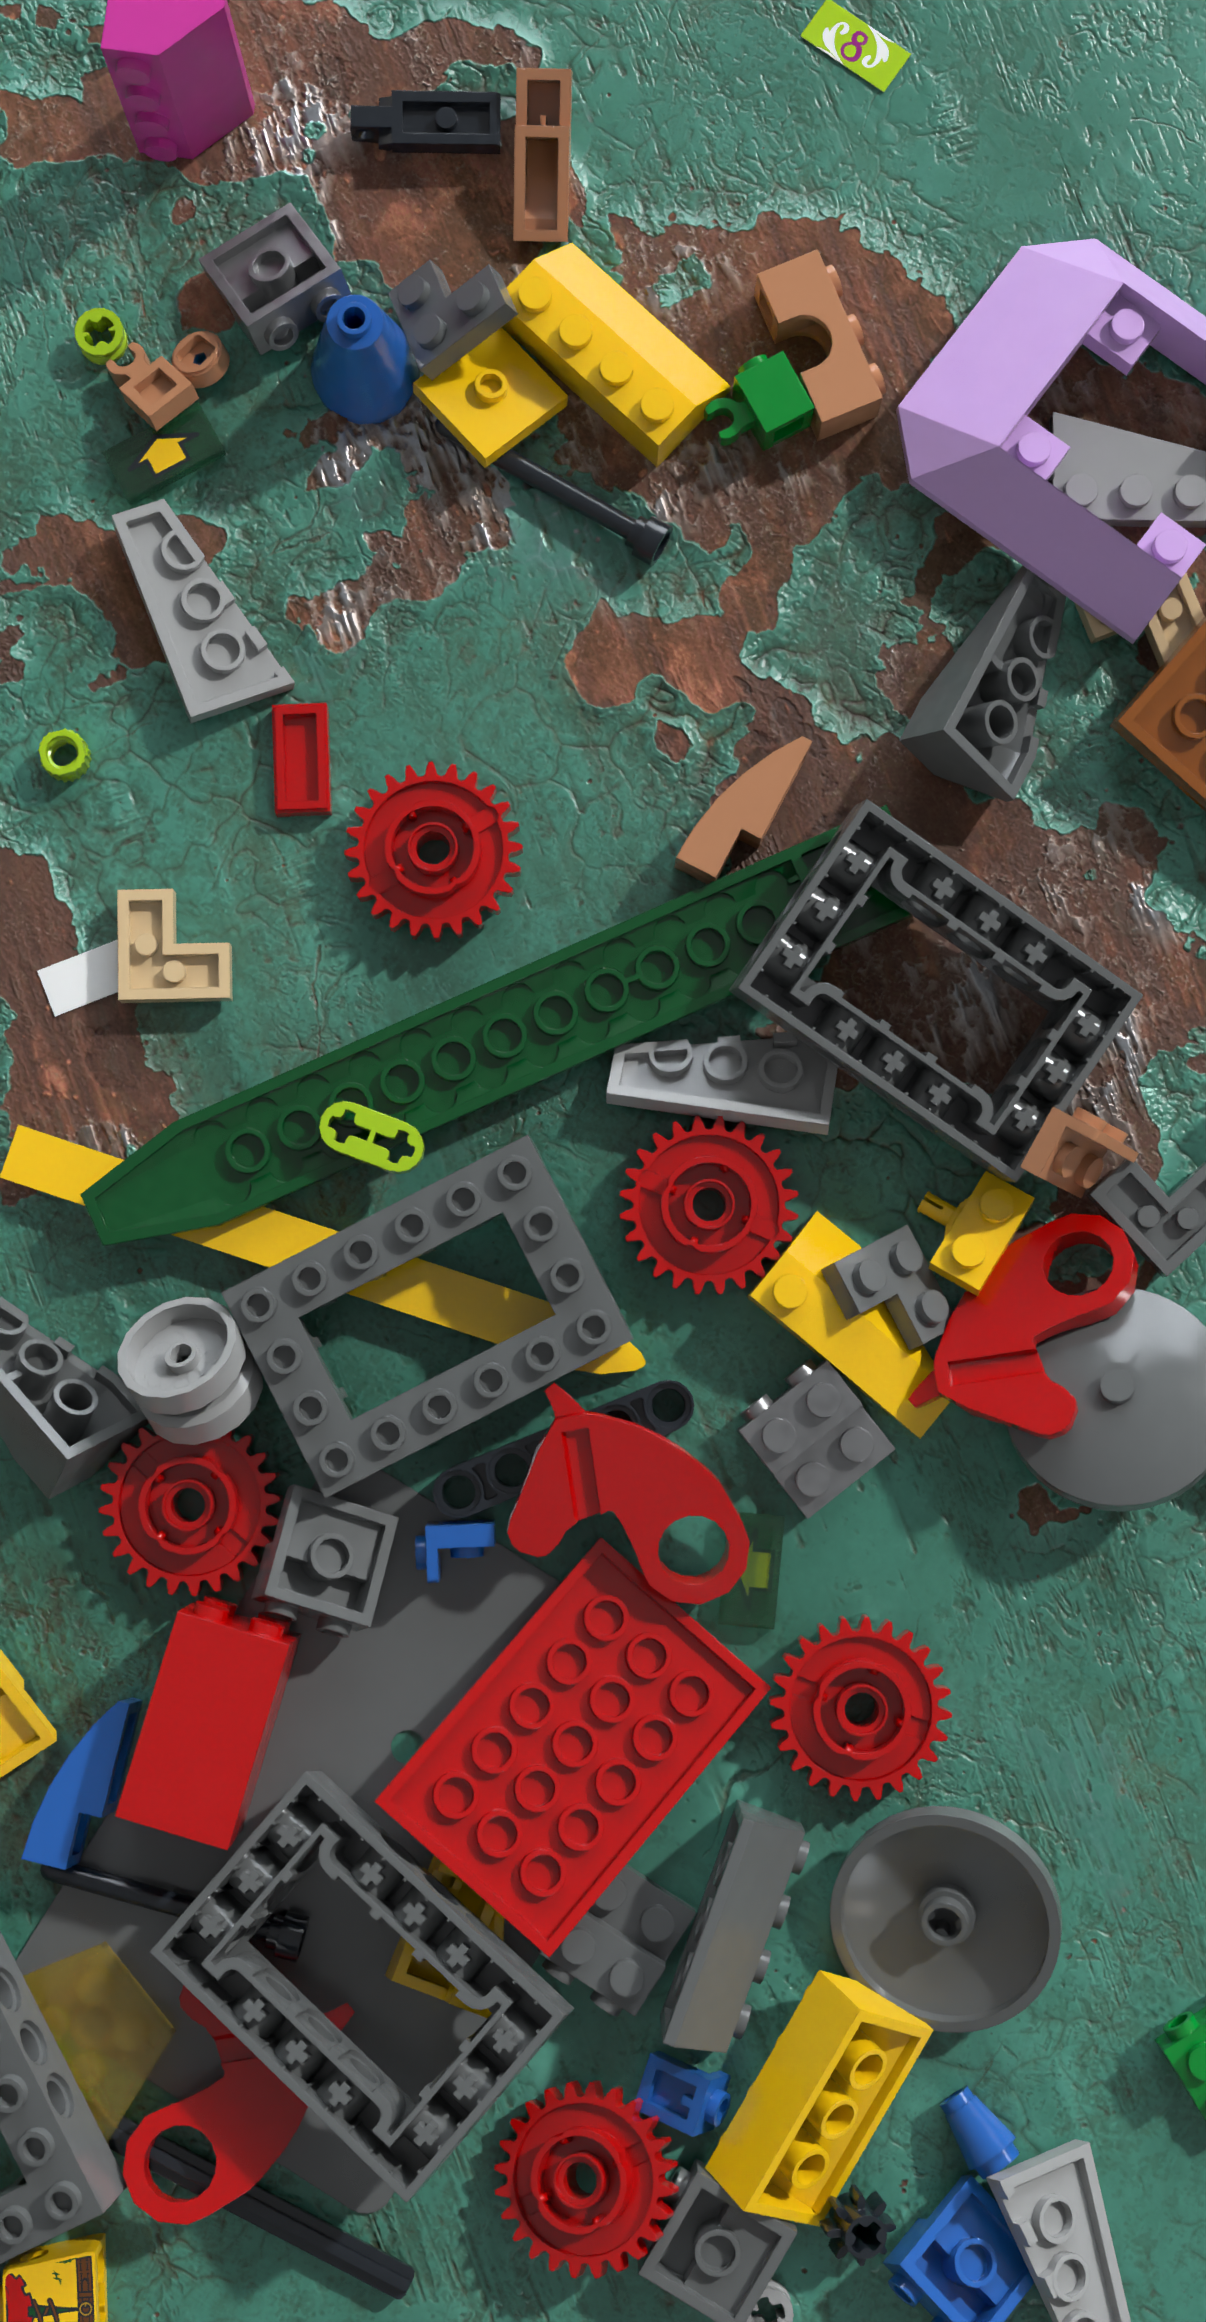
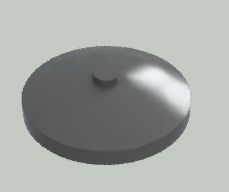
M1097 1289L1083 1291L1075 1295H1084ZM1135 1289L1134 1294L1116 1315L1088 1326L1058 1333L1037 1343L1036 1349L1047 1376L1053 1382L1063 1386L1075 1397L1078 1405L1076 1419L1068 1433L1052 1440L1036 1437L1007 1425L1006 1427L1020 1459L1028 1470L1050 1490L1063 1498L1089 1508L1105 1511H1135L1166 1503L1192 1488L1205 1476L1206 1326L1192 1313L1163 1296Z
M926 1806L905 1810L889 1816L875 1824L856 1841L845 1857L833 1887L830 1902V1926L837 1954L851 1979L858 1981L927 2023L934 2031L963 2033L988 2029L999 2025L1022 2012L1039 1996L1048 1983L1057 1963L1062 1936V1910L1056 1886L1047 1867L1032 1847L1017 1833L993 1818L975 1811L950 1806Z

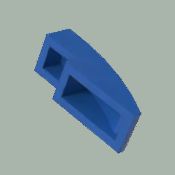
M131 1697L118 1701L89 1729L71 1751L44 1796L33 1820L21 1859L63 1870L80 1863L91 1816L103 1818L116 1811L143 1700Z

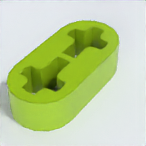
M347 1101L334 1103L321 1116L319 1125L321 1137L329 1148L339 1154L394 1174L411 1172L418 1167L423 1159L425 1147L422 1136L415 1127L407 1122ZM347 1113H353L355 1115V1125L369 1131L370 1134L367 1141L355 1136H348L345 1143H340L336 1141L338 1133L330 1127L333 1119L343 1120ZM399 1133H406L408 1135V1145L415 1150L412 1157L402 1156L398 1163L389 1161V1150L374 1144L378 1135L390 1140H396Z

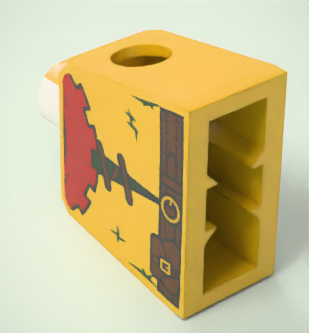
M97 2233L35 2247L11 2258L3 2269L2 2285H0V2322H108L105 2233Z

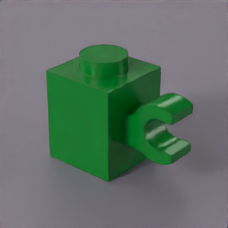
M781 351L770 358H767L765 354L758 355L744 363L738 369V375L734 376L732 391L734 400L717 398L711 401L704 411L706 421L713 420L720 415L727 416L732 421V425L729 428L723 429L718 433L717 441L720 446L734 443L741 434L751 429L762 451H765L809 428L815 407L784 351Z

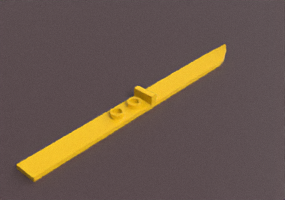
M18 1125L0 1178L85 1206L80 1194L124 1160ZM263 1206L221 1226L172 1235L270 1268L338 1233V1231ZM414 1258L386 1273L387 1276L379 1280L370 1281L346 1293L496 1344L555 1315L548 1301L419 1258ZM629 1341L575 1370L596 1374L629 1372L644 1367L646 1361L642 1353Z

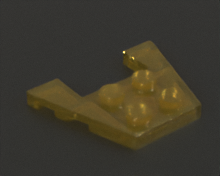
M104 1941L24 1974L23 1977L108 2144L133 2100L139 2094L174 2036L176 2029L108 1943Z

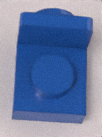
M495 1519L428 1521L425 1526V1535L415 1537L416 1569H427V1583H439L441 1579V1549L450 1548L451 1558L484 1556V1547H494L496 1543Z
M661 2051L652 2052L649 2055L636 2099L641 2098L643 2100L640 2112L649 2117L658 2115L660 2122L692 2137L712 2131L723 2122L728 2112L731 2095L727 2092L731 2075L721 2070L707 2073Z

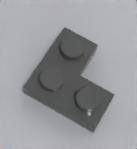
M429 260L388 292L418 368L431 380L435 379L518 315L502 276L489 264L452 293L443 271Z
M1125 1159L1086 1195L1110 1222L1124 1230L1128 1241L1162 1277H1167L1206 1241V1161L1167 1196L1136 1161L1133 1163Z
M908 1225L820 1269L846 1320L884 1301L909 1350L943 1334L948 1320L953 1313Z

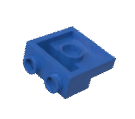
M962 2175L927 2219L918 2218L883 2261V2264L893 2274L888 2281L890 2288L899 2298L912 2307H915L919 2302L933 2317L931 2322H1004L1034 2284L1033 2278L998 2203L972 2175Z

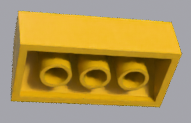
M573 243L533 259L507 287L518 315L502 327L656 467L705 418V407L717 398H724L731 390V386Z
M819 1970L812 1983L805 1990L800 2004L783 2033L778 2037L775 2047L759 2075L749 2087L746 2097L733 2120L720 2137L715 2151L705 2166L706 2170L743 2211L820 2227L819 2221L826 2217L832 2207L828 2200L829 2196L837 2198L934 2030L927 2023L858 1981Z

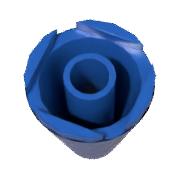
M348 295L340 298L332 305L311 361L313 385L323 405L331 412L334 411L347 418V421L359 425L381 423L398 415L407 406V401L413 394V382L420 378L418 365L403 329L374 301L365 296Z

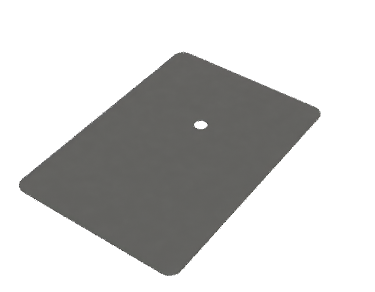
M379 1470L336 1492L331 1496L399 1518L372 1624L367 1629L360 1631L351 1630L349 1638H339L317 1631V1619L298 1614L296 1622H291L289 1630L302 1633L242 1832L230 1848L224 1850L115 1817V1811L105 1817L83 1852L78 1865L197 1898L306 1771L321 1770L428 1870L434 1855L374 1802L377 1796L405 1765L393 1756L391 1751L392 1740L399 1732L411 1730L418 1733L423 1741H425L561 1582L496 1542L494 1547H484V1556L475 1558H451L450 1548L441 1549V1579L439 1583H427V1569H416L415 1537L425 1535V1526L428 1521L461 1519L445 1515L434 1502L383 1470ZM316 1481L311 1489L322 1493ZM257 1576L237 1606L235 1614L257 1618L258 1613L263 1612L265 1603L251 1599ZM121 1792L120 1795H119L117 1807H118V1804H119V1801H120L122 1792ZM318 1860L269 1917L272 1919L274 1914L285 1916L287 1911L309 1917V1924L298 1961L295 1963L274 1957V1950L265 1948L264 1941L251 1938L248 1942L322 2013L348 2003L355 2013L341 2032L416 2103L420 2099L418 2094L448 2066L459 2053L458 2047L466 2038L475 2033L488 2018L448 2004L444 2000L387 1978L385 1973L401 1935L384 1919L376 1921L369 1914L372 1908L342 1879L333 1880L324 1871ZM63 1885L16 1959V1963L40 2011L180 2101L208 2088L223 2078L224 2070L221 2066L222 2062L214 2039L205 2027L193 2021L180 2007L179 1997L183 1984L150 1953L179 1917ZM504 1919L503 1942L532 1968L540 1955L539 1948L510 1922ZM308 2108L289 2145L276 2160L283 2167L358 2213L367 2214L380 2210L388 2203L395 2192L310 2108Z

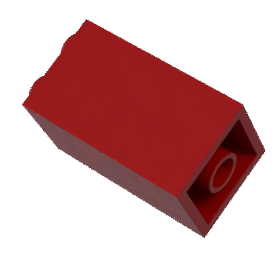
M204 1596L203 1601H194L177 1612L115 1817L228 1850L243 1830L302 1633L289 1630L291 1622L269 1617L263 1614V1612H259L257 1618L245 1617L235 1614L237 1608L235 1603L212 1596Z

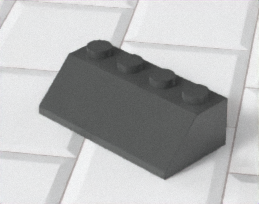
M737 1799L660 2013L664 2044L676 2048L727 2053L732 2037L742 2038L752 2008L751 2005L745 2003L752 1982L762 1983L769 1965L771 1951L764 1949L771 1927L778 1930L781 1929L788 1912L791 1897L783 1894L791 1873L800 1875L809 1852L810 1842L803 1840L805 1831L800 1822Z

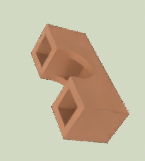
M818 249L758 273L754 297L775 344L791 337L806 336L816 340L825 350L827 355L825 361L816 367L801 372L799 377L801 384L815 407L811 428L817 441H820L876 418L883 399L882 395L886 394V387L880 369L876 363L868 365L861 346L864 345V336L858 319L854 314L846 315L839 297L843 296V290L837 271L833 265L825 267Z

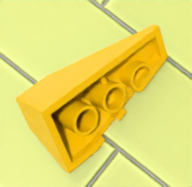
M816 1211L780 1255L781 1257L774 1262L765 1273V1276L761 1278L747 1295V1298L822 1360H828L839 1374L916 1437L921 1439L950 1403V1401L942 1397L926 1406L915 1408L908 1400L918 1385L934 1370V1361L923 1345L912 1350L908 1349L884 1301L846 1320L820 1269L861 1249V1247Z

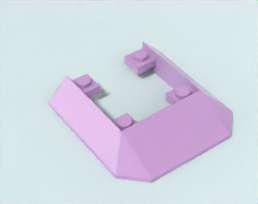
M1097 239L1021 246L897 407L896 414L909 484L1133 644L1206 544L1161 512L1136 545L1049 483L1047 480L1065 458L1071 447L1029 418L1028 414L1082 344L1126 376L1150 345L1206 385V317Z

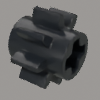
M851 2184L849 2192L843 2193L837 2198L829 2196L828 2200L832 2206L829 2210V2218L820 2220L819 2225L826 2236L831 2238L828 2246L835 2257L839 2260L850 2252L859 2266H864L866 2259L872 2258L878 2253L885 2255L887 2253L885 2247L887 2232L896 2230V2225L888 2214L883 2213L887 2204L880 2194L875 2191L865 2199L855 2184Z

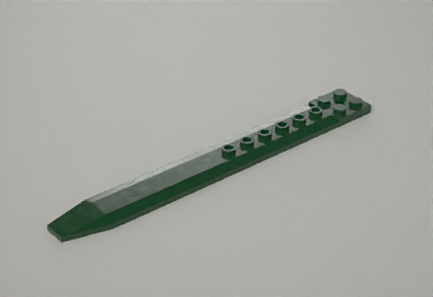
M887 804L880 807L886 813L891 815L887 807ZM841 825L171 1123L80 1194L102 1245L111 1246L221 1226L361 1163L358 1160L335 1152L328 1147L321 1137L319 1129L321 1116L334 1103L347 1101L362 1105L407 1122L415 1127L420 1135H424L734 996L728 990ZM869 886L864 894L868 897L863 907L854 910L832 941L836 944L832 952L910 918L912 915ZM347 1113L343 1120L333 1119L330 1126L338 1133L336 1141L340 1143H345L348 1136H355L367 1141L370 1132L355 1125V1115L353 1113ZM399 1133L396 1140H390L378 1135L374 1144L390 1150L406 1143L408 1135L406 1133Z

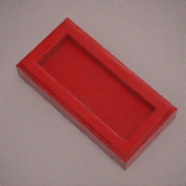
M327 703L272 705L276 816L332 815L329 707Z

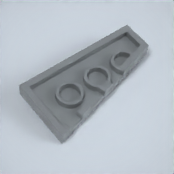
M1056 412L1052 413L1049 419V432L1071 448L1056 468L1054 479L1049 483L1109 526L1150 527L1162 512L1181 527L1206 528V451Z
M165 499L112 515L114 530L190 724L294 689V680L284 666L281 667L267 648V642L257 628L251 626L235 603L232 593L223 581H219L205 561L204 554Z
M788 1032L773 1033V1038L743 1041L740 1040V1035L718 1037L716 1043L690 1044L687 1039L624 1044L614 1050L606 1092V1102L613 1105L711 1119L723 1116L725 1121L739 1123L742 1121L746 1124L828 1135L838 1067Z
M1074 2139L986 2177L1052 2322H1131L1090 2142Z

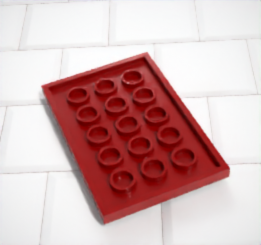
M600 1537L394 1776L374 1802L550 1958L771 1687L680 1606L649 1586L645 1576Z

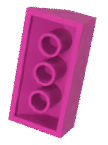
M227 0L107 1L100 48L140 153H145L152 159L164 162L174 161L177 157L194 159L254 114L255 102Z

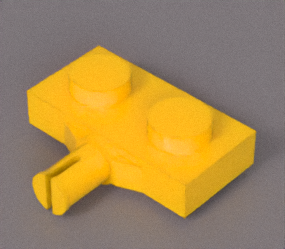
M987 1171L981 1177L972 1194L961 1202L958 1207L928 1191L924 1196V1200L922 1199L917 1212H921L945 1226L943 1241L931 1259L929 1269L978 1296L1032 1207L1035 1198Z

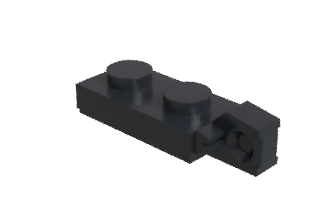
M392 90V96L379 98V106L351 105L350 131L352 141L379 143V150H392V153L500 154L501 93Z

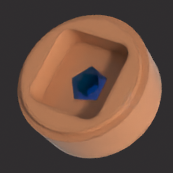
M198 331L189 334L178 343L172 354V366L193 384L194 388H205L216 383L226 373L230 362L229 353L219 337L209 331Z

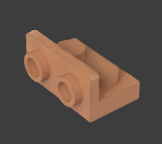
M1077 1106L1071 1116L1052 1107L1020 1167L1082 1198L1085 1190L1092 1187L1100 1177L1103 1169L1102 1159L1107 1150L1133 1163L1139 1153L1123 1144L1128 1136L1127 1133L1108 1124V1122Z

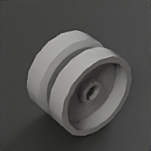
M183 1297L159 1305L144 1314L126 1333L117 1353L118 1373L155 1433L176 1444L197 1445L219 1439L240 1426L256 1407L263 1389L262 1373L235 1320L225 1306L209 1298Z

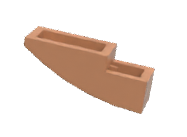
M516 68L513 241L568 242L573 74L571 69Z
M802 736L772 752L743 773L714 801L694 826L676 856L674 868L705 884H709L718 880L738 840L758 849L807 757L812 741Z

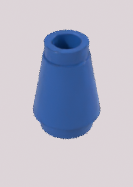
M967 2085L951 2094L939 2105L946 2114L945 2117L968 2169H976L982 2180L1005 2168L1019 2155L1020 2152L1013 2143L1016 2136L976 2095H973Z

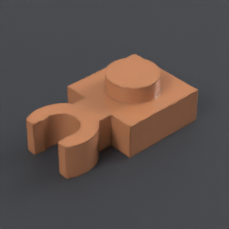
M132 342L128 345L134 358L131 364L118 366L110 359L106 362V367L115 384L120 387L119 390L125 402L153 429L158 431L197 401L199 397L193 384L163 356H160L151 363L144 348L140 344Z

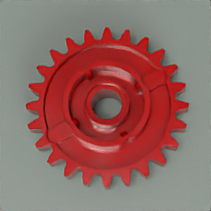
M428 762L425 775L417 776L414 769L407 765L405 781L399 783L391 775L387 774L385 776L388 787L386 793L382 794L377 790L369 788L367 792L373 807L370 809L355 807V814L363 822V825L347 828L348 837L358 842V846L344 850V855L347 860L357 862L359 865L347 874L351 882H365V885L356 894L360 902L376 900L371 911L374 919H379L388 913L391 914L389 925L391 931L396 932L403 924L409 923L412 939L417 940L424 928H430L435 942H440L443 929L450 927L459 939L463 937V923L465 921H470L475 927L482 929L483 923L480 915L482 911L487 910L495 915L501 913L500 907L495 900L497 895L504 897L513 896V889L505 879L506 877L521 876V867L509 861L510 858L523 854L522 844L509 841L510 837L520 831L519 823L503 821L511 811L510 803L508 801L498 804L492 803L497 793L494 784L478 790L477 772L473 771L465 780H459L456 764H451L446 774L440 776L437 774L434 763ZM440 840L449 846V854L444 861L438 864H428L419 858L420 849L428 841Z
M695 1116L692 1131L685 1132L682 1126L675 1121L672 1123L673 1138L666 1140L660 1134L654 1133L652 1139L656 1151L653 1153L643 1149L636 1151V1155L644 1167L642 1169L627 1168L625 1171V1175L635 1183L633 1189L621 1190L619 1197L631 1202L633 1208L619 1214L620 1220L635 1224V1229L625 1237L626 1242L641 1241L644 1247L636 1257L638 1262L649 1258L656 1260L652 1274L654 1278L662 1275L667 1270L673 1273V1289H677L684 1279H690L694 1295H699L705 1282L708 1281L713 1284L717 1295H722L726 1279H731L741 1290L746 1287V1271H750L757 1277L762 1278L765 1276V1271L761 1260L766 1258L776 1262L781 1257L774 1247L775 1242L790 1243L793 1239L782 1228L784 1222L798 1219V1214L785 1208V1202L797 1197L798 1191L784 1189L782 1186V1182L793 1173L792 1169L777 1170L774 1167V1162L781 1154L780 1149L772 1150L768 1153L762 1152L761 1146L765 1134L760 1133L752 1140H747L744 1137L745 1123L742 1121L732 1132L725 1130L723 1116H718L712 1129H706L700 1116ZM710 1190L720 1195L724 1202L722 1216L714 1221L700 1219L695 1214L692 1205L696 1194L701 1191Z
M147 1427L140 1428L138 1432L142 1443L141 1446L138 1447L129 1442L123 1443L121 1448L128 1458L127 1462H109L108 1467L118 1476L117 1481L102 1484L100 1487L101 1490L113 1496L111 1504L98 1508L99 1513L113 1516L114 1523L102 1532L103 1536H118L121 1540V1543L115 1548L112 1555L114 1557L125 1554L132 1556L133 1559L127 1570V1573L130 1575L146 1568L148 1570L146 1586L149 1588L157 1584L162 1577L167 1579V1589L170 1595L177 1593L182 1582L187 1583L192 1596H197L201 1593L204 1580H207L212 1589L217 1592L223 1589L224 1573L228 1574L236 1582L243 1579L244 1574L241 1562H246L255 1567L261 1563V1559L255 1551V1546L265 1547L266 1544L273 1542V1539L264 1530L266 1526L278 1525L279 1521L277 1515L269 1512V1506L283 1500V1495L272 1493L268 1490V1485L279 1477V1473L263 1472L261 1470V1465L270 1455L268 1451L255 1455L251 1454L249 1449L253 1444L255 1436L250 1434L237 1441L234 1438L235 1429L219 1439L197 1445L172 1443L156 1435ZM186 1488L197 1490L204 1498L205 1509L197 1520L186 1518L178 1508V1498Z
M862 1614L857 1628L852 1629L846 1618L842 1615L838 1617L837 1631L834 1633H830L823 1624L818 1623V1640L811 1642L800 1635L798 1641L803 1650L802 1654L795 1656L784 1653L782 1656L791 1670L788 1674L775 1673L772 1677L779 1686L784 1688V1691L781 1694L768 1697L770 1705L782 1709V1714L769 1721L772 1729L786 1730L787 1732L776 1744L780 1751L796 1750L789 1763L793 1771L804 1766L810 1767L807 1775V1782L810 1786H814L822 1778H827V1792L832 1797L838 1793L842 1785L848 1786V1791L853 1801H858L863 1787H869L876 1800H880L882 1797V1787L885 1783H890L901 1793L903 1792L901 1776L909 1773L914 1778L921 1780L923 1776L918 1767V1761L925 1759L936 1762L938 1758L929 1748L932 1741H947L948 1736L937 1728L936 1724L940 1720L952 1718V1713L948 1709L938 1706V1701L951 1694L947 1686L933 1684L934 1679L944 1670L939 1664L924 1665V1661L931 1650L925 1644L911 1650L910 1644L913 1633L908 1629L902 1631L897 1637H892V1622L888 1619H884L877 1630H872L869 1617ZM857 1693H867L874 1699V1710L863 1721H852L845 1715L846 1702L852 1695Z
M578 2080L566 2083L564 2096L556 2086L544 2090L546 2106L537 2099L526 2102L525 2106L530 2119L521 2116L512 2118L510 2124L517 2133V2138L500 2140L499 2145L510 2154V2159L494 2165V2170L506 2175L508 2179L507 2184L495 2190V2195L508 2197L511 2201V2205L501 2214V2218H516L519 2221L520 2225L512 2239L518 2241L526 2237L531 2238L533 2243L530 2248L529 2258L534 2259L547 2252L549 2254V2271L551 2272L561 2268L566 2261L569 2263L571 2278L575 2279L583 2275L587 2264L595 2279L607 2273L608 2261L617 2272H620L629 2267L627 2252L637 2260L648 2254L643 2238L656 2242L663 2237L664 2234L657 2225L656 2219L667 2220L674 2215V2211L663 2202V2197L679 2191V2186L667 2181L665 2178L666 2172L678 2166V2161L665 2159L662 2156V2150L672 2141L671 2137L656 2138L653 2135L652 2131L660 2118L658 2115L644 2120L641 2119L639 2113L643 2100L637 2098L624 2105L622 2102L623 2087L621 2086L612 2088L606 2096L603 2094L601 2080L589 2082L585 2094ZM580 2162L588 2164L596 2174L597 2184L593 2193L585 2192L577 2183L576 2170Z

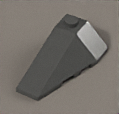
M1023 565L923 695L899 740L933 775L1006 802L1015 799L1036 758L1039 739L1033 736L1037 710L1046 707L1048 691L1042 688L1047 659L1055 657L1066 601L1065 595Z
M0 1296V1435L15 1461L48 1499H51L91 1478L122 1449L121 1445L133 1439L139 1433L138 1430L145 1427L149 1421L123 1380L104 1365L99 1370H96L72 1354L74 1345L60 1336L54 1342L28 1324L29 1319L26 1313Z

